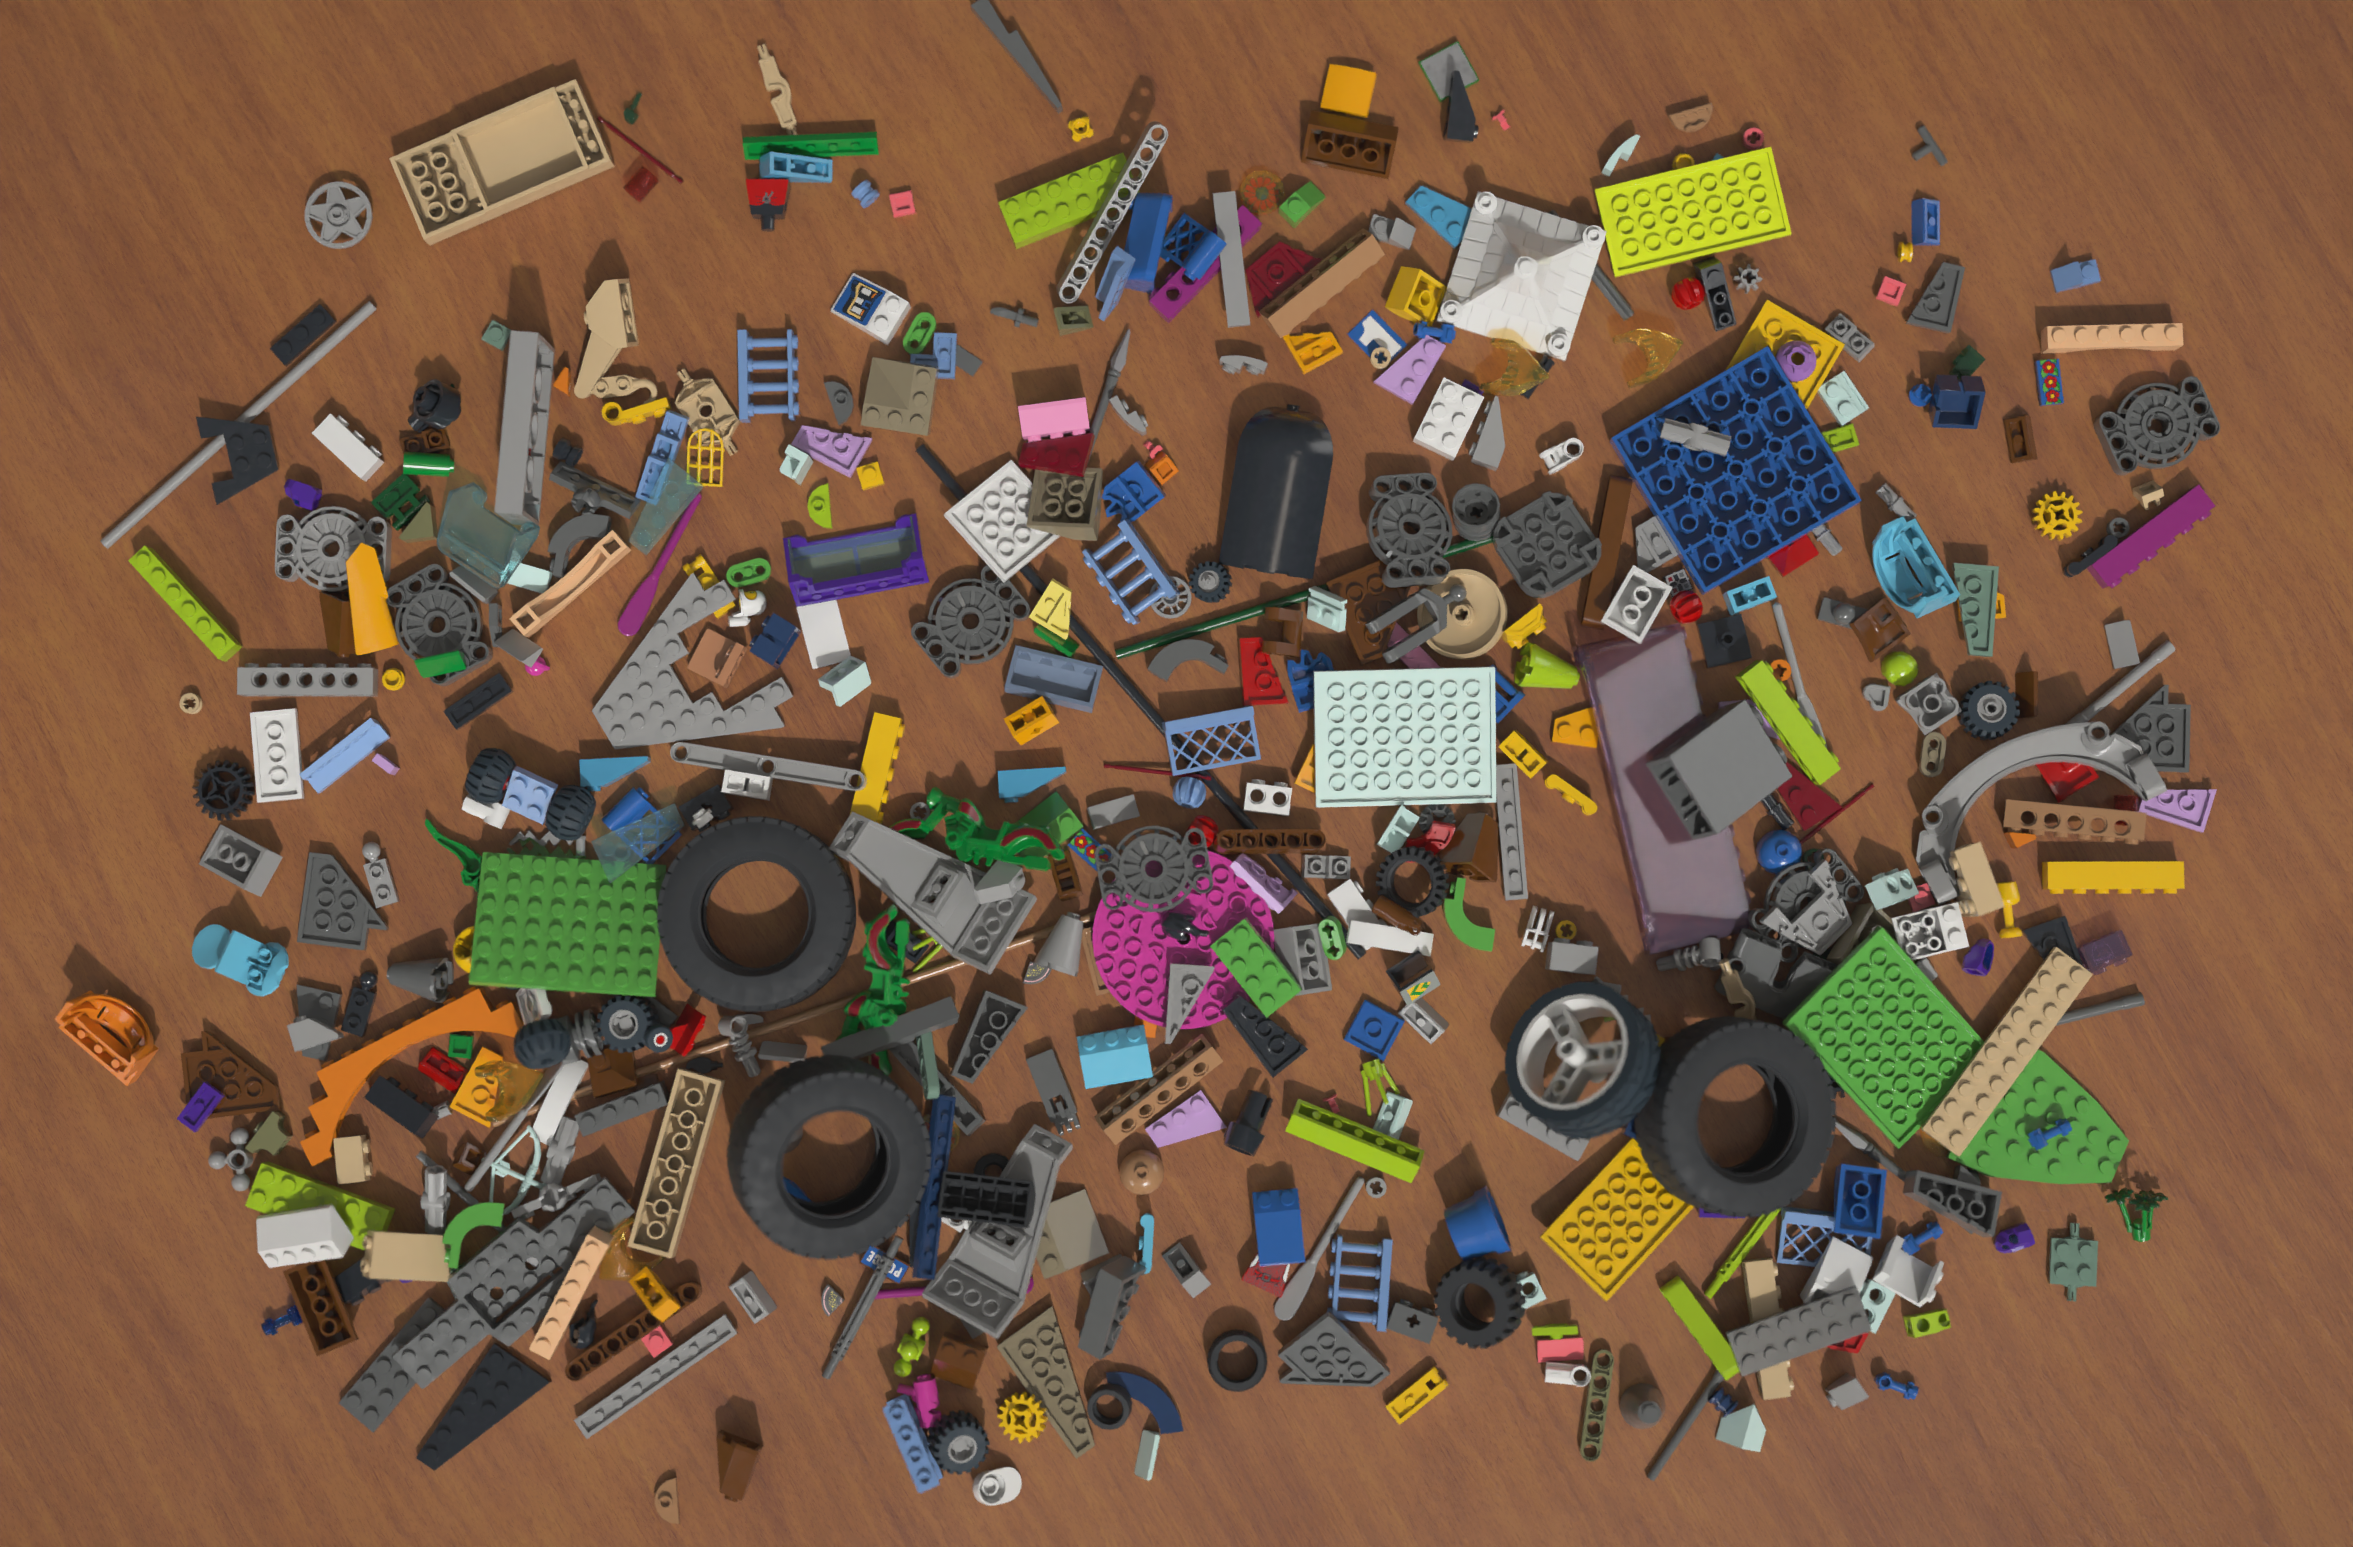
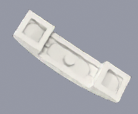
M1349 920L1346 943L1412 954L1419 950L1422 955L1431 956L1434 934L1420 932L1419 935L1414 936L1396 927Z
M580 1060L566 1064L555 1078L532 1128L540 1142L550 1146L551 1141L555 1138L562 1116H564L578 1084L581 1083L588 1069V1062Z

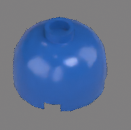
M1781 829L1772 830L1763 835L1757 842L1755 850L1758 863L1768 873L1776 875L1785 867L1800 862L1802 856L1801 844L1797 837L1789 831Z

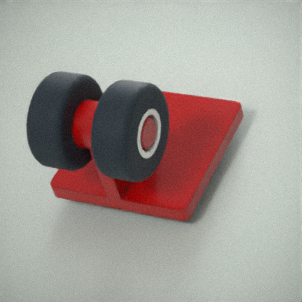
M686 1004L675 1026L667 1028L655 1020V1025L649 1026L645 1033L644 1045L656 1053H661L671 1048L685 1057L692 1050L698 1032L704 1028L706 1016L693 1006Z

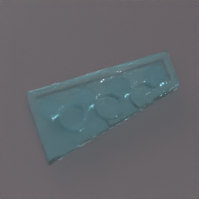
M668 457L628 541L647 555L704 486Z
M674 803L591 842L608 881L611 883L685 825Z

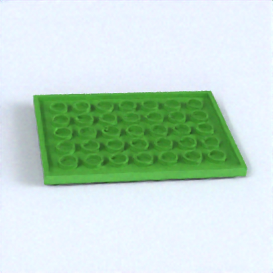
M483 852L469 984L655 997L660 947L657 906L661 885L666 875V865Z
M1880 926L1782 1022L1791 1033L1810 1046L1821 1060L1827 1073L1898 1149L1926 1122L1984 1043L1981 1037Z

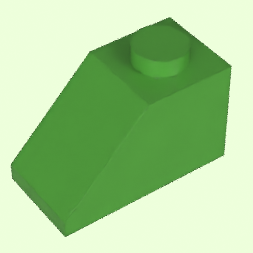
M1310 181L1295 191L1279 207V214L1295 229L1326 196Z

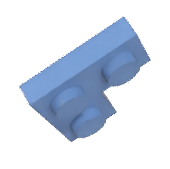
M934 333L933 355L911 354L910 363L940 367L938 379H955L957 333Z

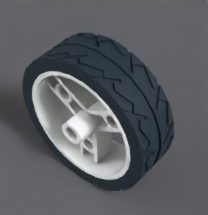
M1574 982L1557 987L1542 995L1518 1020L1510 1036L1511 1041L1507 1045L1505 1074H1507L1506 1080L1511 1094L1518 1104L1521 1103V1107L1555 1133L1566 1137L1591 1139L1604 1136V1134H1609L1623 1127L1636 1116L1635 1113L1640 1112L1649 1100L1656 1084L1655 1080L1658 1078L1661 1066L1660 1046H1658L1659 1039L1654 1026L1626 998L1612 988L1602 984ZM1600 1016L1616 1018L1622 1030L1623 1040L1590 1044L1579 1022ZM1557 1041L1556 1051L1559 1057L1563 1059V1062L1545 1091L1543 1083L1544 1066L1551 1048ZM1614 1072L1610 1080L1600 1091L1588 1099L1576 1103L1589 1080L1593 1083H1599L1606 1078L1608 1073Z

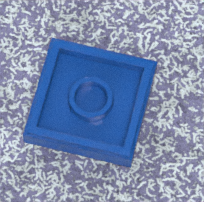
M1364 1000L1343 1040L1384 1061L1405 1021Z

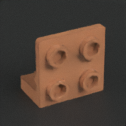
M706 629L687 668L728 688L747 648L710 629Z

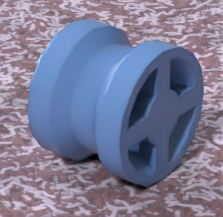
M865 180L852 191L851 195L854 198H858L860 205L866 208L879 197L880 193L877 190H873L871 183Z

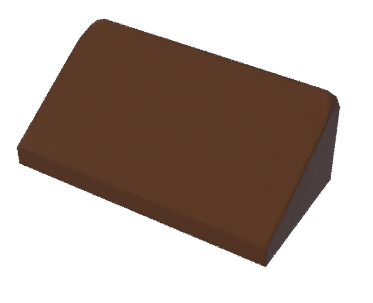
M2022 415L2004 419L2011 464L2037 460L2030 416Z
M2037 671L2020 672L2015 675V701H2019V706L2016 709L2020 710L2017 718H2034L2038 716Z

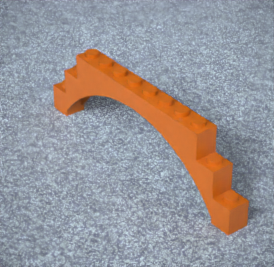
M474 986L465 990L463 997L457 1000L455 997L444 1001V1006L438 1010L433 1007L422 1013L424 1017L418 1020L412 1018L402 1023L403 1028L397 1031L392 1028L382 1033L383 1038L376 1042L374 1039H371L361 1044L362 1049L356 1052L352 1049L341 1055L343 1059L337 1062L330 1060L322 1064V1069L316 1073L328 1097L325 1094L313 1100L314 1104L308 1107L320 1132L317 1129L305 1134L306 1139L300 1142L311 1166H317L335 1157L334 1138H338L345 1115L354 1098L367 1080L388 1060L418 1042L451 1032L485 1031L515 1038L516 1032L524 1026L517 1003H509L506 1000L496 1005L497 1010H494L484 988L476 989Z

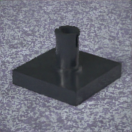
M1741 614L1696 625L1707 669L1752 658Z

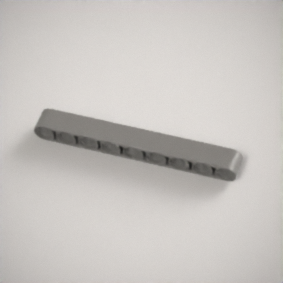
M1152 121L1144 129L1057 285V293L1065 303H1073L1078 299L1167 141L1168 131L1160 122ZM1155 128L1162 129V134L1158 138H1152L1151 136ZM1144 148L1151 149V153L1147 158L1140 157V152ZM1132 168H1139L1140 170L1136 178L1129 177V172ZM1121 188H1128V195L1126 197H1118V191ZM1112 207L1117 208V214L1114 217H1107L1108 209ZM1098 228H1106V234L1103 237H1096L1095 233ZM1089 247H1094L1095 254L1091 257H1086L1084 255L1085 250ZM1083 267L1084 273L1081 276H1074L1075 268ZM1065 287H1073L1071 295L1064 296L1062 294Z

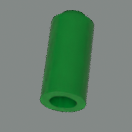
M404 452L403 474L449 477V472L454 473V459H450V454Z

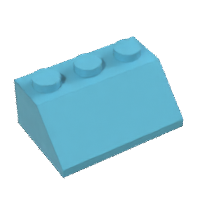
M1144 1025L1077 1037L1086 1089L1153 1077Z

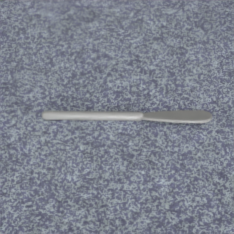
M1778 602L1774 603L1775 618L1787 661L1791 667L1797 703L1800 706L1798 710L1802 716H1807L1812 722L1813 726L1811 728L1816 734H1820L1825 740L1815 709L1804 689L1782 606Z
M563 1062L547 1068L529 1095L523 1108L517 1112L466 1183V1191L470 1192L475 1188L524 1120L528 1111L564 1067Z
M1363 1177L1356 1178L1311 1257L1298 1269L1285 1287L1282 1297H1279L1275 1303L1274 1313L1279 1319L1283 1321L1290 1320L1296 1314L1312 1282L1319 1259L1364 1184Z

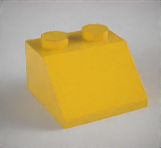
M1401 266L1385 308L1399 317L1414 323L1424 321L1427 322V326L1432 327L1447 287L1421 269Z

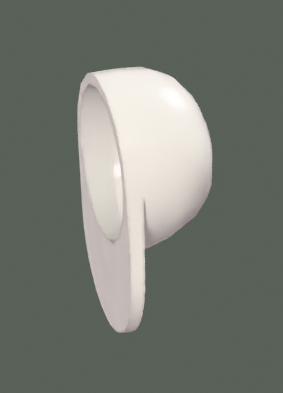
M1002 1467L979 1473L973 1481L972 1490L978 1502L994 1506L1015 1499L1021 1490L1022 1480L1020 1474L1014 1468Z

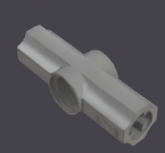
M1665 418L1660 438L1683 444L1685 448L1695 451L1705 450L1726 456L1731 442V436L1710 431L1705 426L1689 423L1688 425Z
M562 1116L556 1137L553 1138L548 1148V1160L541 1176V1182L561 1185L566 1167L570 1164L576 1148L574 1144L580 1130L576 1119Z
M439 1165L425 1169V1190L421 1198V1207L425 1209V1232L443 1235L446 1231V1212L451 1198L450 1193L446 1192L447 1170L443 1168L444 1166Z

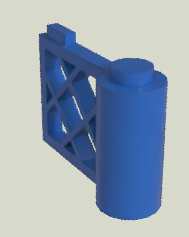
M1184 213L1164 239L1160 257L1166 262L1170 259L1185 269L1183 274L1192 281L1196 278L1201 280L1227 243ZM1189 222V231L1182 233V228ZM1204 232L1200 240L1195 242V235ZM1189 237V244L1182 246V239ZM1176 241V248L1167 251L1170 244ZM1189 250L1188 256L1182 262L1181 253Z
M633 787L601 820L647 864H653L682 835L679 831L682 827L673 819L668 821L647 800L649 795L641 787L638 789ZM649 809L656 815V825H643V815ZM640 819V825H634ZM659 819H660L665 825H659ZM630 828H640V841H630L625 836V833ZM643 828H656L657 841H643ZM659 828H669L675 836L670 841H659ZM634 844H640L641 850H639ZM643 844H657V854L651 860L643 853ZM659 844H666V845L659 851Z

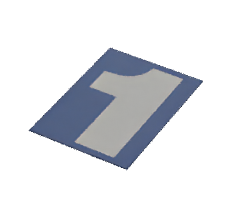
M1374 310L1347 334L1369 357H1371L1373 350L1376 348H1386L1391 355L1390 362L1407 346ZM1379 352V355L1375 354L1374 358L1378 359L1377 363L1382 364L1383 360L1384 362L1387 361L1384 358V353Z

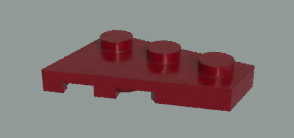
M1093 433L1024 443L1018 464L1022 468L1084 477L1095 436Z
M1788 762L1785 764L1792 777L1776 790L1802 831L1809 829L1842 808V806Z

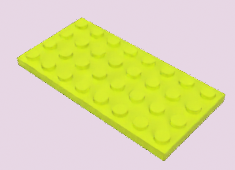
M1771 147L1594 190L1603 230L1607 231L1605 238L1614 277L1770 241L1792 234Z

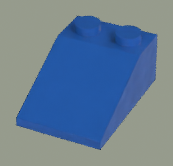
M1847 1164L1836 1166L1834 1233L1880 1239L1887 1170Z
M1298 1188L1253 1192L1260 1267L1305 1262Z

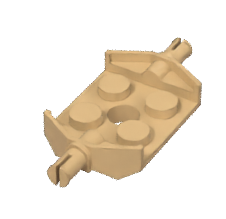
M682 369L681 371L686 378H684L680 371L677 373L684 383V387L675 401L682 415L690 418L688 425L693 432L700 428L714 429L722 437L724 447L729 456L734 455L733 452L736 454L738 450L732 443L731 437L737 429L740 420L713 379L693 380L686 369ZM705 405L712 407V414L708 417H704L700 413L701 408ZM702 431V446L710 444L711 432ZM714 434V445H719L720 440Z

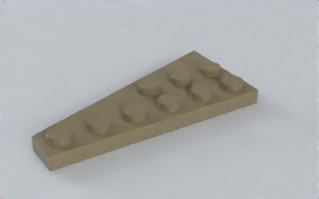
M1051 1306L997 1345V1348L1030 1395H1035V1402L1042 1401L1040 1408L1047 1409L1044 1413L1045 1416L1048 1417L1052 1426L1077 1459L1094 1447L1095 1442L1054 1309Z

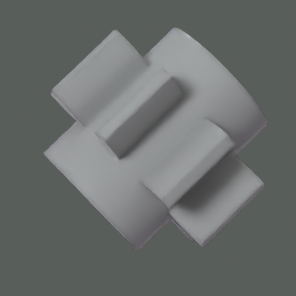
M1750 264L1747 265L1745 270L1739 267L1737 272L1740 276L1733 278V281L1738 283L1736 289H1744L1745 294L1749 292L1750 288L1756 291L1758 286L1755 283L1762 281V278L1757 275L1759 269H1751ZM1746 275H1748V278L1752 280L1750 283H1747V280L1743 279Z

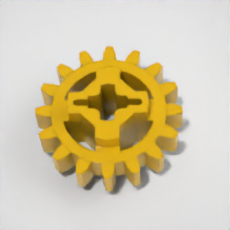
M2053 491L2050 496L2048 494L2042 496L2043 501L2038 500L2036 502L2039 508L2032 509V512L2037 514L2036 517L2032 518V521L2038 522L2035 530L2040 528L2043 530L2041 536L2049 534V540H2053L2057 536L2058 541H2060L2064 535L2067 538L2072 536L2071 531H2078V527L2075 524L2082 523V520L2077 517L2083 512L2076 509L2080 504L2079 502L2074 504L2071 502L2074 496L2071 495L2065 498V492H2061L2058 496L2056 491ZM2055 501L2061 502V504L2058 506H2054L2053 504L2049 503ZM2056 512L2059 513L2058 520L2055 519ZM2056 526H2060L2061 528H2063V527L2065 528L2064 530H2059V531H2058V530H2053V528L2056 527Z
M1016 1392L1012 1395V1398L1008 1396L1004 1400L1005 1404L1003 1403L999 1407L1003 1412H1000L997 1417L1003 1421L998 1425L999 1427L1006 1428L1003 1432L1004 1435L1011 1434L1010 1440L1018 1437L1019 1443H1022L1025 1438L1028 1442H1031L1033 1436L1038 1438L1041 1435L1040 1431L1046 1428L1043 1423L1048 1420V1417L1043 1416L1047 1409L1040 1408L1042 1401L1035 1402L1034 1394L1028 1398L1026 1392H1023L1020 1397Z

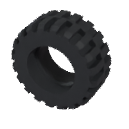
M1477 1257L1463 1261L1446 1272L1441 1277V1282L1436 1286L1435 1290L1438 1294L1434 1296V1304H1437V1308L1434 1311L1435 1315L1441 1319L1438 1323L1441 1328L1445 1327L1448 1332L1446 1334L1450 1338H1457L1456 1343L1462 1346L1468 1343V1348L1472 1349L1478 1347L1486 1349L1492 1345L1495 1346L1515 1332L1514 1330L1519 1328L1522 1323L1520 1318L1524 1317L1526 1310L1522 1307L1526 1303L1525 1295H1521V1291L1524 1290L1523 1286L1515 1280L1517 1275L1514 1272L1510 1273L1507 1271L1509 1267L1504 1263L1498 1265L1496 1259L1489 1258L1486 1260L1485 1257ZM1469 1283L1478 1284L1491 1294L1495 1303L1493 1321H1481L1468 1310L1464 1294Z

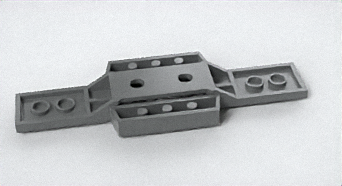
M604 1176L557 1217L539 1229L519 1216L448 1276V1282L457 1298L446 1310L395 1351L392 1357L424 1389L488 1334L510 1346L547 1315L571 1265L592 1228L596 1226L610 1233L632 1215L635 1209ZM528 1258H536L539 1262L538 1267L528 1269L525 1265V1261ZM557 1267H561V1269L558 1272H556L552 1277H550L539 1288H537L533 1293H531L527 1298H525L521 1303H519L515 1308H513L509 1313H507L502 1319H500L496 1323V1318H498L503 1312H505L509 1307H511L515 1302H517L521 1297H523L527 1292H529L533 1287H535L540 1281H542ZM500 1287L504 1294L501 1298L494 1299L490 1295L491 1289Z

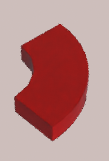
M1433 821L1430 829L1424 835L1417 838H1407L1405 848L1416 846V848L1423 847L1426 848V851L1431 850L1434 852L1433 855H1435L1450 842L1454 834L1455 824Z

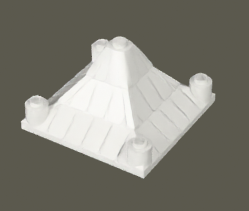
M1478 191L1437 321L1565 361L1607 231H1604L1599 226H1587L1495 197L1490 192Z

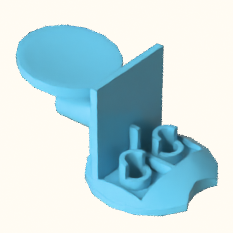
M212 924L206 926L198 933L192 946V957L196 964L206 969L215 968V972L245 984L247 990L255 996H266L276 990L285 974V969L289 966L288 953L281 944L276 942L263 944L234 930L230 934L229 930L221 925Z

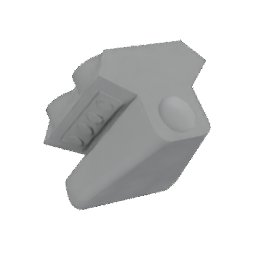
M1937 673L1927 677L1895 699L1896 703L1912 716L1924 735L1962 711L1958 701L1951 695L1945 682Z

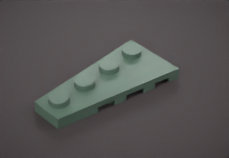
M1952 563L1955 585L1960 593L1958 602L1967 653L1970 656L1992 657L1999 566Z

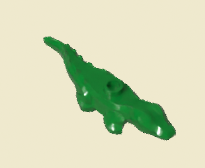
M426 819L425 826L433 838L440 845L454 853L463 865V871H461L463 884L465 886H473L478 893L482 856L470 847L442 835L433 823Z

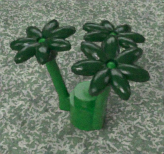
M2124 1187L2119 1192L2113 1190L2112 1194L2106 1195L2104 1198L2107 1199V1203L2116 1200L2117 1204L2120 1205L2127 1225V1232L2132 1233V1239L2138 1242L2150 1240L2153 1210L2160 1207L2157 1201L2168 1200V1197L2161 1192L2155 1193L2152 1190L2149 1192L2141 1190L2139 1193H2134L2135 1199L2129 1200V1203L2136 1205V1211L2142 1210V1218H2137L2133 1221L2134 1223H2131L2125 1206V1199L2131 1198L2130 1194L2134 1190H2127Z

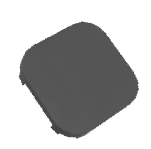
M1551 491L1543 493L1537 500L1510 516L1503 517L1498 522L1493 533V545L1497 554L1519 587L1527 595L1534 598L1552 596L1589 574L1596 568L1601 557L1602 544L1599 537L1596 539L1573 505V500L1568 495L1565 496L1560 493H1551Z

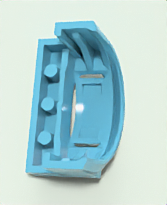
M1900 517L1881 526L1872 542V556L1877 578L1887 596L1896 605L1908 612L1914 613L1916 618H1920L1955 602L1960 593L1916 519L1906 522L1904 517ZM1899 553V555L1885 561L1887 557ZM1905 557L1909 561L1911 567L1913 568L1914 572L1916 573L1917 577L1922 583V586L1917 582L1912 572L1910 571L1905 560Z

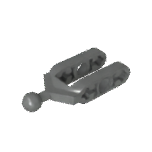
M1455 584L1450 588L1449 594L1444 597H1440L1428 589L1422 588L1366 622L1367 629L1370 634H1373L1423 603L1433 618V621L1383 651L1382 655L1385 661L1391 663L1445 629L1447 627V605L1453 601H1463L1467 594L1466 588L1460 584Z

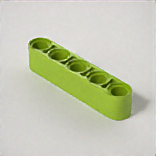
M1677 1275L1661 1286L1659 1290L1722 1377L1727 1381L1737 1374L1739 1370L1730 1345L1681 1278Z

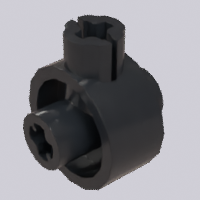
M437 379L428 381L424 386L419 387L413 396L414 413L408 417V423L415 431L418 430L420 433L429 425L436 429H444L451 422L457 420L461 413L459 391Z

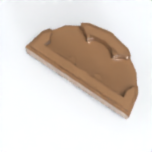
M1712 102L1670 114L1668 118L1671 124L1678 130L1696 132L1702 129L1710 120Z
M677 1477L665 1481L655 1494V1507L662 1519L674 1524H680Z

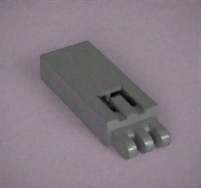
M1053 1049L1026 1059L1050 1122L1055 1123L1059 1136L1064 1135L1062 1125L1066 1126L1068 1133L1072 1132L1070 1125L1072 1121L1076 1129L1081 1128L1076 1116L1077 1108ZM1061 1095L1067 1109L1063 1108L1060 1101L1056 1103L1059 1111L1057 1112L1052 1098Z

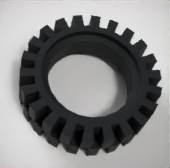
M1416 846L1396 850L1385 858L1386 861L1382 862L1379 866L1381 870L1377 871L1376 876L1379 877V880L1376 881V886L1380 887V890L1377 891L1378 896H1385L1418 918L1435 911L1438 906H1441L1443 903L1442 899L1447 896L1445 890L1449 888V883H1446V879L1449 876L1448 873H1444V869H1446L1445 864H1440L1439 861L1441 859L1439 856L1434 857V852L1431 850L1426 851V848L1423 847L1416 848ZM1412 861L1421 864L1430 875V892L1419 903L1405 901L1395 890V872L1405 862Z

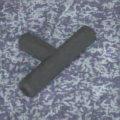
M1925 125L1919 127L1917 131L1926 145L1912 153L1913 159L1918 161L1931 152L1940 166L1948 163V160Z

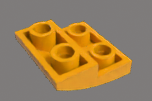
M1330 64L1320 107L1323 110L1344 112L1346 115L1368 117L1377 74L1353 67Z

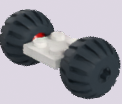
M505 987L507 989L519 990L516 997L524 1026L516 1032L513 1041L514 1054L519 1062L530 1069H544L559 1064L566 1059L571 1048V1036L567 1028L560 1021L548 1019L551 1015L552 1007L547 999L546 990Z

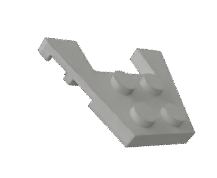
M1823 859L1808 872L1810 877L1821 888V892L1789 922L1783 913L1773 906L1759 920L1764 925L1818 955H1821L1852 925L1843 899L1839 896L1835 886L1836 882L1829 871V864Z

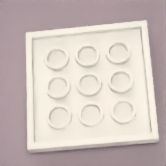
M1012 460L944 514V517L1003 583L1060 537L1059 535L1027 527L1033 483Z

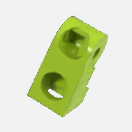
M1945 1308L1903 1316L1908 1337L1917 1338L1951 1328L1948 1311Z

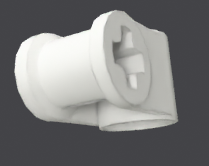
M1571 438L1539 454V457L1544 459L1549 469L1548 473L1551 475L1580 458L1584 446L1579 439ZM1570 444L1576 445L1579 453L1576 455L1569 454L1567 446Z

